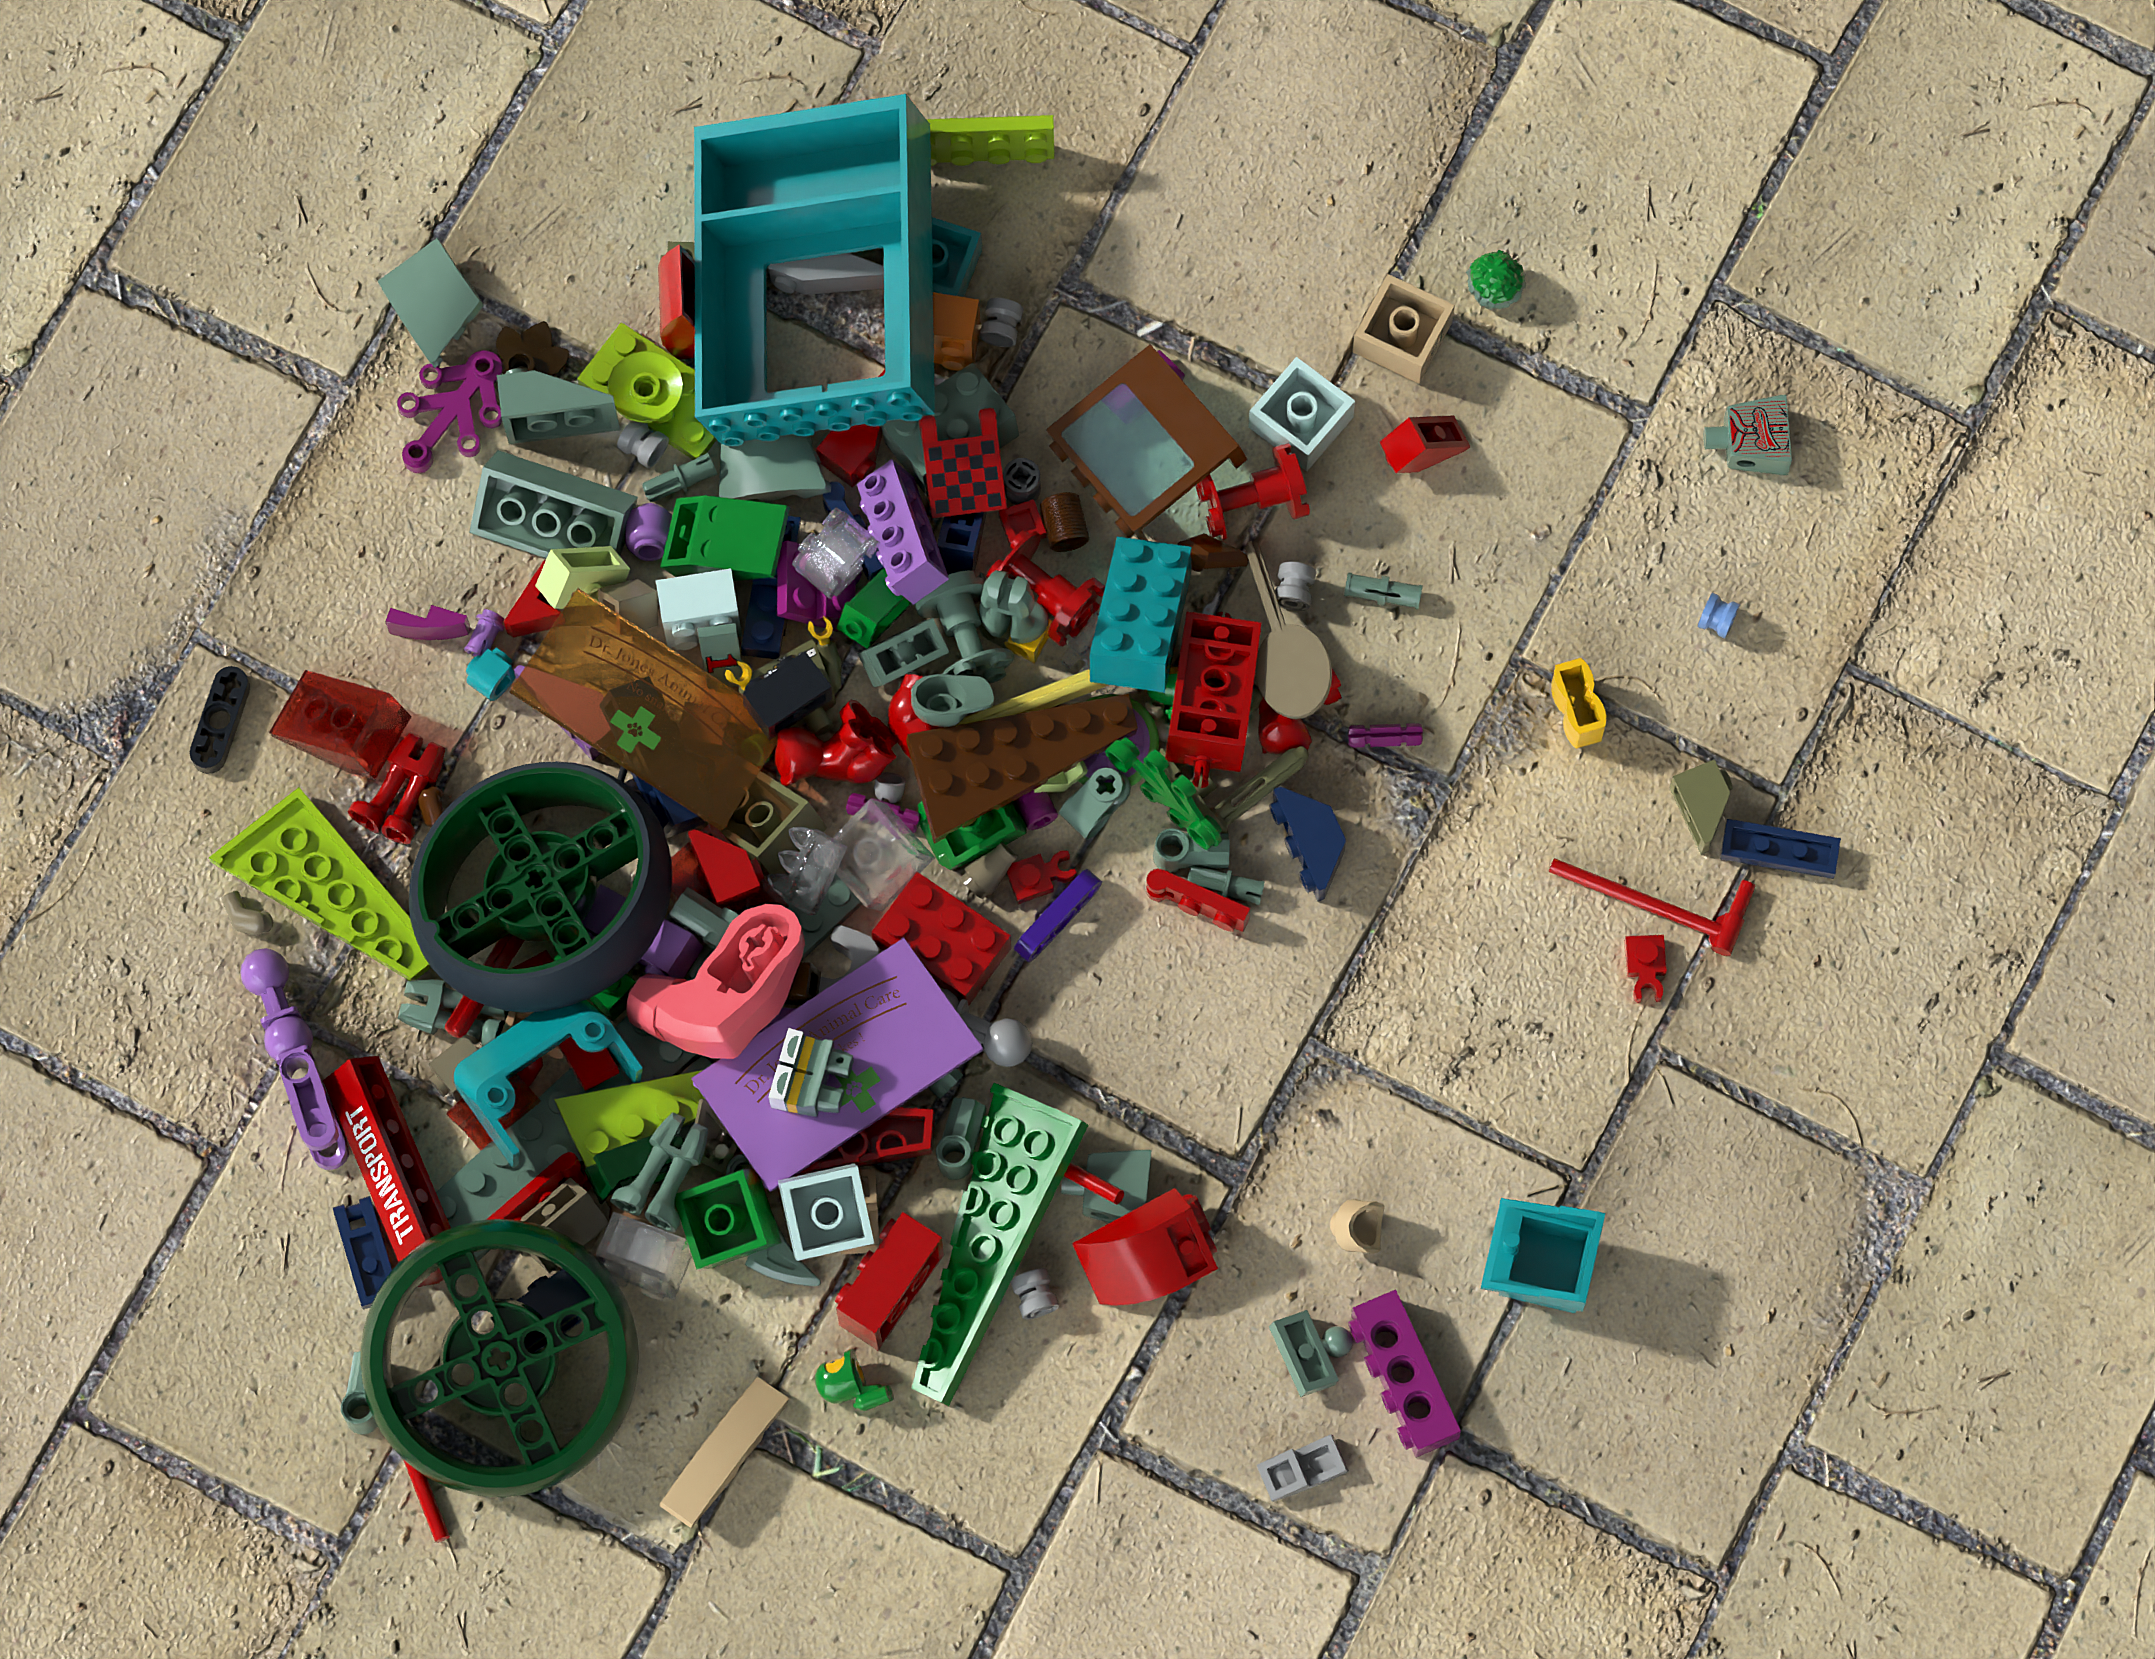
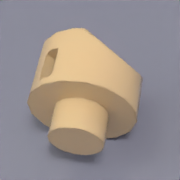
M1357 1199L1345 1201L1339 1210L1333 1214L1330 1222L1331 1232L1336 1237L1339 1246L1348 1252L1378 1253L1381 1250L1380 1235L1385 1206L1377 1201H1361Z

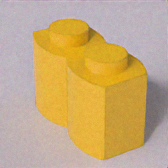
M1582 658L1555 665L1551 683L1553 700L1558 709L1564 714L1563 727L1566 737L1576 749L1601 742L1606 725L1604 706L1598 696L1593 693V674L1588 664Z

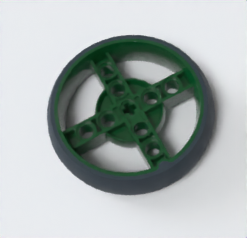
M559 761L525 764L504 770L482 780L454 800L439 816L423 840L413 865L409 885V911L414 935L423 956L431 968L457 992L473 1001L496 1009L522 1013L550 1011L574 1005L597 995L616 983L634 967L653 943L665 919L670 902L672 888L670 849L664 830L650 806L631 787L606 772L582 764ZM571 805L590 807L612 814L573 838L553 831L530 833L520 817L543 808ZM490 835L499 852L488 866L484 878L483 891L445 913L449 890L458 870L475 847ZM638 858L635 878L627 899L609 925L592 940L582 921L594 904L597 894V882ZM509 934L526 941L551 940L561 959L551 963L523 969L493 968L468 960L471 956Z

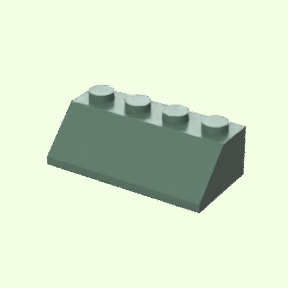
M497 450L483 466L469 533L546 559L551 549L612 546L620 556L625 545L626 524L631 510L636 508L638 497Z

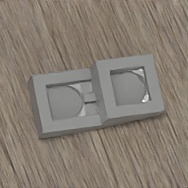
M1331 1434L1297 1450L1290 1449L1257 1464L1272 1502L1308 1490L1349 1472L1337 1442Z

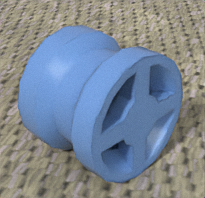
M1711 593L1697 627L1704 630L1711 628L1717 632L1718 636L1726 639L1740 604L1734 601L1726 603L1721 600L1719 595Z

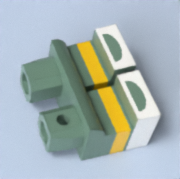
M788 1028L779 1059L780 1065L778 1064L768 1097L771 1108L817 1117L819 1111L839 1113L844 1090L827 1086L826 1084L829 1074L849 1078L854 1063L853 1055L835 1049L832 1040H818L805 1036L802 1031Z

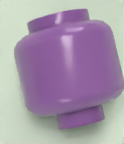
M645 503L632 509L625 530L627 549L644 561L660 559L664 554L672 514L654 503Z

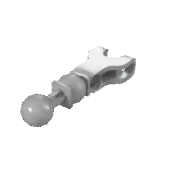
M842 925L834 928L830 936L832 944L836 951L852 960L851 967L842 977L836 979L821 977L819 993L879 954L878 948L870 936ZM940 988L975 1038L984 1045V1051L991 1061L998 1066L1012 1067L1022 1063L1027 1058L1033 1043L1031 1033L1025 1025L1018 1020L1007 1018L994 1023L983 1020L969 1013L967 1000L962 999L960 1001L948 989Z

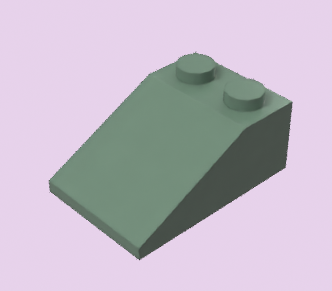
M517 368L511 369L505 374L497 375L501 417L509 444L620 430L615 401L612 395L535 370L527 371L526 369Z

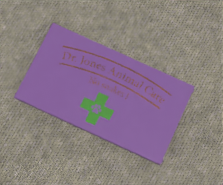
M903 938L757 1034L738 1057L734 1059H720L691 1079L694 1087L698 1088L763 1181L764 1187L772 1192L779 1187L778 1180L796 1176L982 1052L983 1047L914 953L910 943ZM788 1028L802 1031L805 1036L818 1040H832L835 1049L853 1055L854 1063L849 1078L829 1074L826 1084L827 1086L844 1090L839 1113L819 1111L817 1117L771 1108L768 1097L778 1064L780 1065L779 1059Z

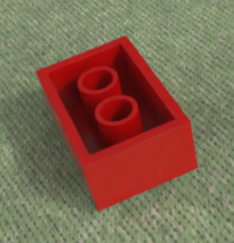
M919 872L914 874L872 930L873 941L882 951L904 938L910 943V947L937 985L942 989L951 991L960 1001L962 999L967 1000L968 1005L971 1004L1012 949L1011 935Z
M904 1212L901 1213L897 1221L891 1218L887 1222L879 1236L883 1240L875 1252L869 1250L864 1255L857 1267L860 1274L852 1285L847 1282L835 1299V1302L838 1304L836 1311L839 1326L879 1351L944 1256L942 1237Z

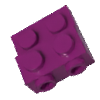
M788 540L782 542L777 564V616L806 624L811 621L813 626L824 629L826 628V622L823 616H825L832 624V631H839L837 626L845 603L847 601L850 602L855 597V585L861 578V568L855 564V553L829 545L816 549Z

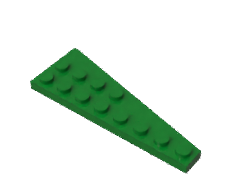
M993 1083L990 1089L993 1097L988 1116H983L980 1126L984 1129L978 1152L974 1151L971 1164L974 1165L971 1181L967 1191H963L949 1244L953 1246L948 1268H943L940 1278L944 1282L938 1305H933L930 1316L933 1318L932 1329L927 1344L922 1346L912 1384L913 1390L948 1407L1089 1126L1078 1118L997 1083Z

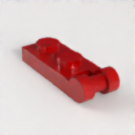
M1153 869L1147 875L1146 892L1151 900L1158 902L1169 899L1178 903V908L1189 915L1198 916L1200 913L1213 919L1212 922L1223 930L1233 932L1236 929L1244 932L1250 919L1249 907L1163 869Z
M567 1152L558 1157L486 1220H521L525 1214L537 1204L543 1202L570 1177L586 1191H589L592 1185L584 1171L585 1169H581V1162L572 1152Z

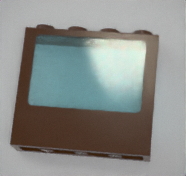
M1151 344L1046 429L1053 440L1048 446L1062 463L1069 459L1075 466L1071 473L1084 488L1089 484L1094 488L1097 493L1092 497L1106 514L1113 510L1119 517L1114 523L1125 537L1131 538L1135 536L1139 540L1148 541L1142 529L1227 459L1236 469L1248 460L1239 444Z

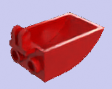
M679 244L661 258L658 265L662 345L675 358L683 360L695 358V260Z
M1176 1188L1072 1243L1099 1304L1128 1305L1154 1300L1176 1292L1218 1269L1212 1254L1217 1252V1248L1208 1234V1231L1212 1229L1198 1198L1191 1194L1181 1196Z

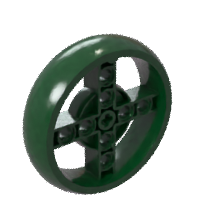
M511 1219L480 1220L458 1225L427 1239L406 1255L387 1276L371 1304L363 1329L360 1354L361 1377L365 1397L378 1428L391 1447L415 1470L432 1481L456 1491L484 1497H511L538 1492L563 1482L590 1464L605 1449L623 1423L634 1395L639 1362L638 1339L634 1319L623 1292L608 1269L591 1252L570 1237L539 1224ZM507 1249L540 1256L561 1267L575 1278L590 1298L545 1318L536 1310L521 1302L510 1299H494L474 1252ZM439 1268L459 1312V1316L451 1323L444 1336L440 1352L441 1364L394 1385L391 1372V1345L398 1318L411 1294L431 1273ZM469 1274L477 1279L479 1287L475 1295L467 1297L458 1292L456 1284L461 1275ZM482 1310L491 1313L495 1320L494 1328L486 1333L477 1331L472 1322L475 1313ZM570 1314L579 1316L584 1323L582 1333L578 1336H568L565 1334L561 1327L562 1319ZM535 1330L544 1333L547 1337L546 1349L538 1353L531 1352L525 1345L526 1335ZM605 1331L609 1358L607 1378L602 1396L585 1426L568 1443L560 1448L540 1403L556 1378L559 1366V1351ZM498 1347L501 1352L508 1351L511 1358L506 1360L508 1365L506 1368L501 1369L498 1364H490L489 1357L494 1355L491 1351L493 1348ZM457 1364H468L474 1370V1380L470 1384L459 1385L453 1379L452 1371ZM431 1380L437 1386L438 1394L433 1401L426 1402L417 1396L416 1386L420 1381ZM517 1383L524 1386L527 1391V1399L524 1403L512 1405L506 1400L504 1393L506 1387L510 1384ZM455 1398L462 1405L478 1414L490 1417H505L525 1464L489 1467L459 1460L430 1443L414 1427L409 1419ZM536 1420L542 1425L543 1435L539 1440L528 1441L522 1436L521 1425L525 1421Z

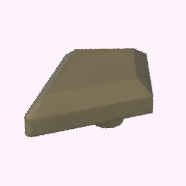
M700 1099L695 1122L708 1128L707 1143L701 1163L724 1174L738 1146L707 1101Z

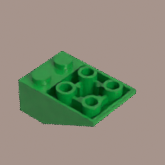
M707 495L677 498L660 567L675 577L730 568L733 581L775 577L790 507L787 505Z

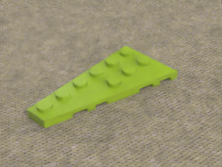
M299 787L209 857L210 862L407 980L415 981L431 969L417 943L410 917Z

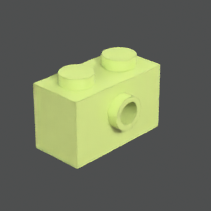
M612 546L551 549L535 586L554 609L599 606L598 589L625 582L630 568Z

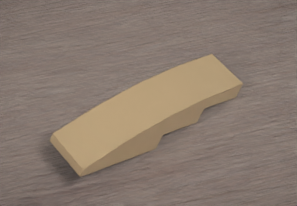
M757 1376L709 1435L662 1499L659 1506L692 1528L737 1475L740 1465L761 1442L764 1432L785 1409L789 1398Z

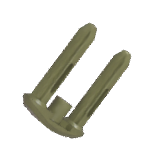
M1253 689L1249 715L1258 709L1263 700V696L1258 689ZM1303 746L1287 750L1215 808L1208 807L1203 798L1214 791L1217 786L1209 777V785L1201 788L1202 775H1200L1199 786L1195 787L1197 792L1192 796V799L1203 816L1209 815L1217 821L1222 829L1221 833H1229L1228 826L1304 767L1309 757L1308 750ZM1161 748V749H1160V753H1161L1164 757H1165V754H1166V750H1164L1163 748ZM1168 762L1169 767L1164 772L1171 783L1180 775H1183V767L1187 764ZM1265 782V784H1264L1263 786H1261L1259 789H1257L1254 793H1252L1249 797H1247L1245 800H1243L1240 804H1238L1237 806H1235L1239 801H1241V800H1242L1244 797H1246L1249 793H1251V792H1252L1253 790H1255L1258 786H1260L1262 783Z

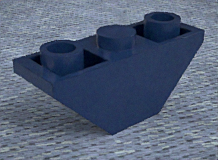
M1278 787L1273 790V803L1269 804L1272 817L1277 825L1283 824L1288 837L1284 838V842L1292 859L1298 857L1303 870L1299 872L1306 892L1313 891L1317 902L1325 899L1345 852V836L1331 806L1286 788Z

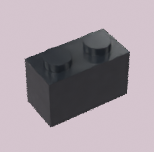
M806 651L797 657L795 655L786 657L777 665L776 671L767 677L761 675L754 678L746 685L745 691L742 692L743 706L769 741L776 737L780 730L791 727L832 700V686Z

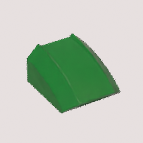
M921 801L918 804V812L920 813L919 825L938 863L949 870L981 858L996 848L1001 842L1007 845L1027 833L1025 822L1015 802L1012 801L998 810L993 809L978 817L974 823L967 827L956 829L947 834L946 838L934 844L923 802Z

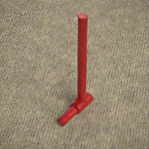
M1556 858L1553 859L1549 872L1707 934L1709 935L1708 941L1711 949L1723 956H1731L1745 922L1743 919L1756 887L1752 882L1742 880L1729 912L1717 917L1716 921H1713Z

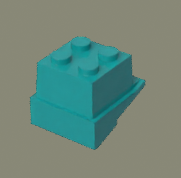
M1501 1198L1480 1289L1499 1292V1296L1570 1313H1576V1311L1583 1312L1606 1213Z

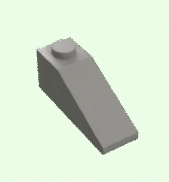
M850 253L770 264L768 268L770 282L777 289L790 294L794 293V291L807 295L884 289V266Z

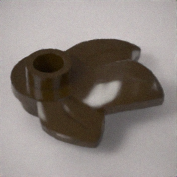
M545 321L531 326L521 335L514 329L504 326L496 340L497 353L503 360V374L519 366H525L528 368L527 371L535 370L554 376L563 369L570 356L569 350L553 347L551 331L548 323Z

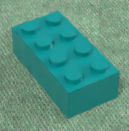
M1117 536L1090 650V682L1165 693L1191 578L1192 547Z

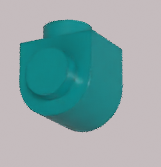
M496 647L493 651L487 648L482 656L477 655L467 666V684L490 701L497 700L516 679L511 666L513 660Z

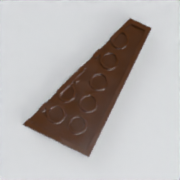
M1129 694L908 734L906 742L934 844L946 838L947 834L960 827L965 828L974 823L978 817L993 809L998 810L1042 786L1055 775L1061 772L1066 773L1075 768L1077 763L1094 754L1099 755L1114 741H1121L1123 738H1130L1135 735L1138 726Z

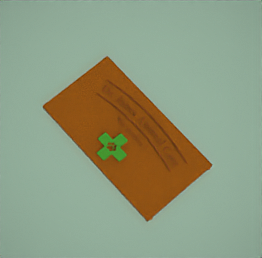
M579 588L571 594V599L516 682L511 684L509 693L720 831L728 826L729 819L777 744V736L769 741L743 706V696Z

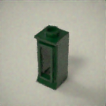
M652 1135L596 1154L593 1157L596 1164L586 1167L584 1171L600 1204H603L607 1197L612 1195L616 1189L630 1185L637 1178L652 1151L653 1146L649 1142ZM679 1135L673 1146L681 1149L684 1138H681ZM668 1159L653 1184L664 1181L672 1163L671 1160Z

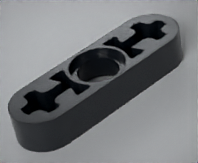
M224 667L215 675L190 747V758L195 768L205 774L218 772L224 766L250 693L249 680L245 672L238 667ZM233 678H237L238 684L241 687L233 688L229 697L231 704H235L233 707L225 702L227 690L223 684L224 682L231 683ZM218 711H225L231 717L229 724L222 729L213 728L209 723L211 716ZM207 733L215 738L213 750L217 756L216 758L209 757L207 762H203L199 753L200 751L207 752L211 743L209 736H205Z

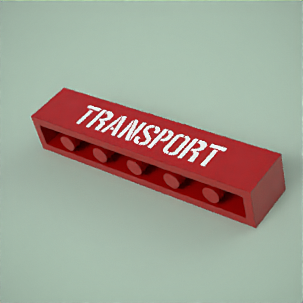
M379 1056L353 1058L347 1060L326 1077L323 1082L398 1262H400L427 1239L451 1227ZM439 1268L431 1273L418 1287L439 1284L444 1279Z

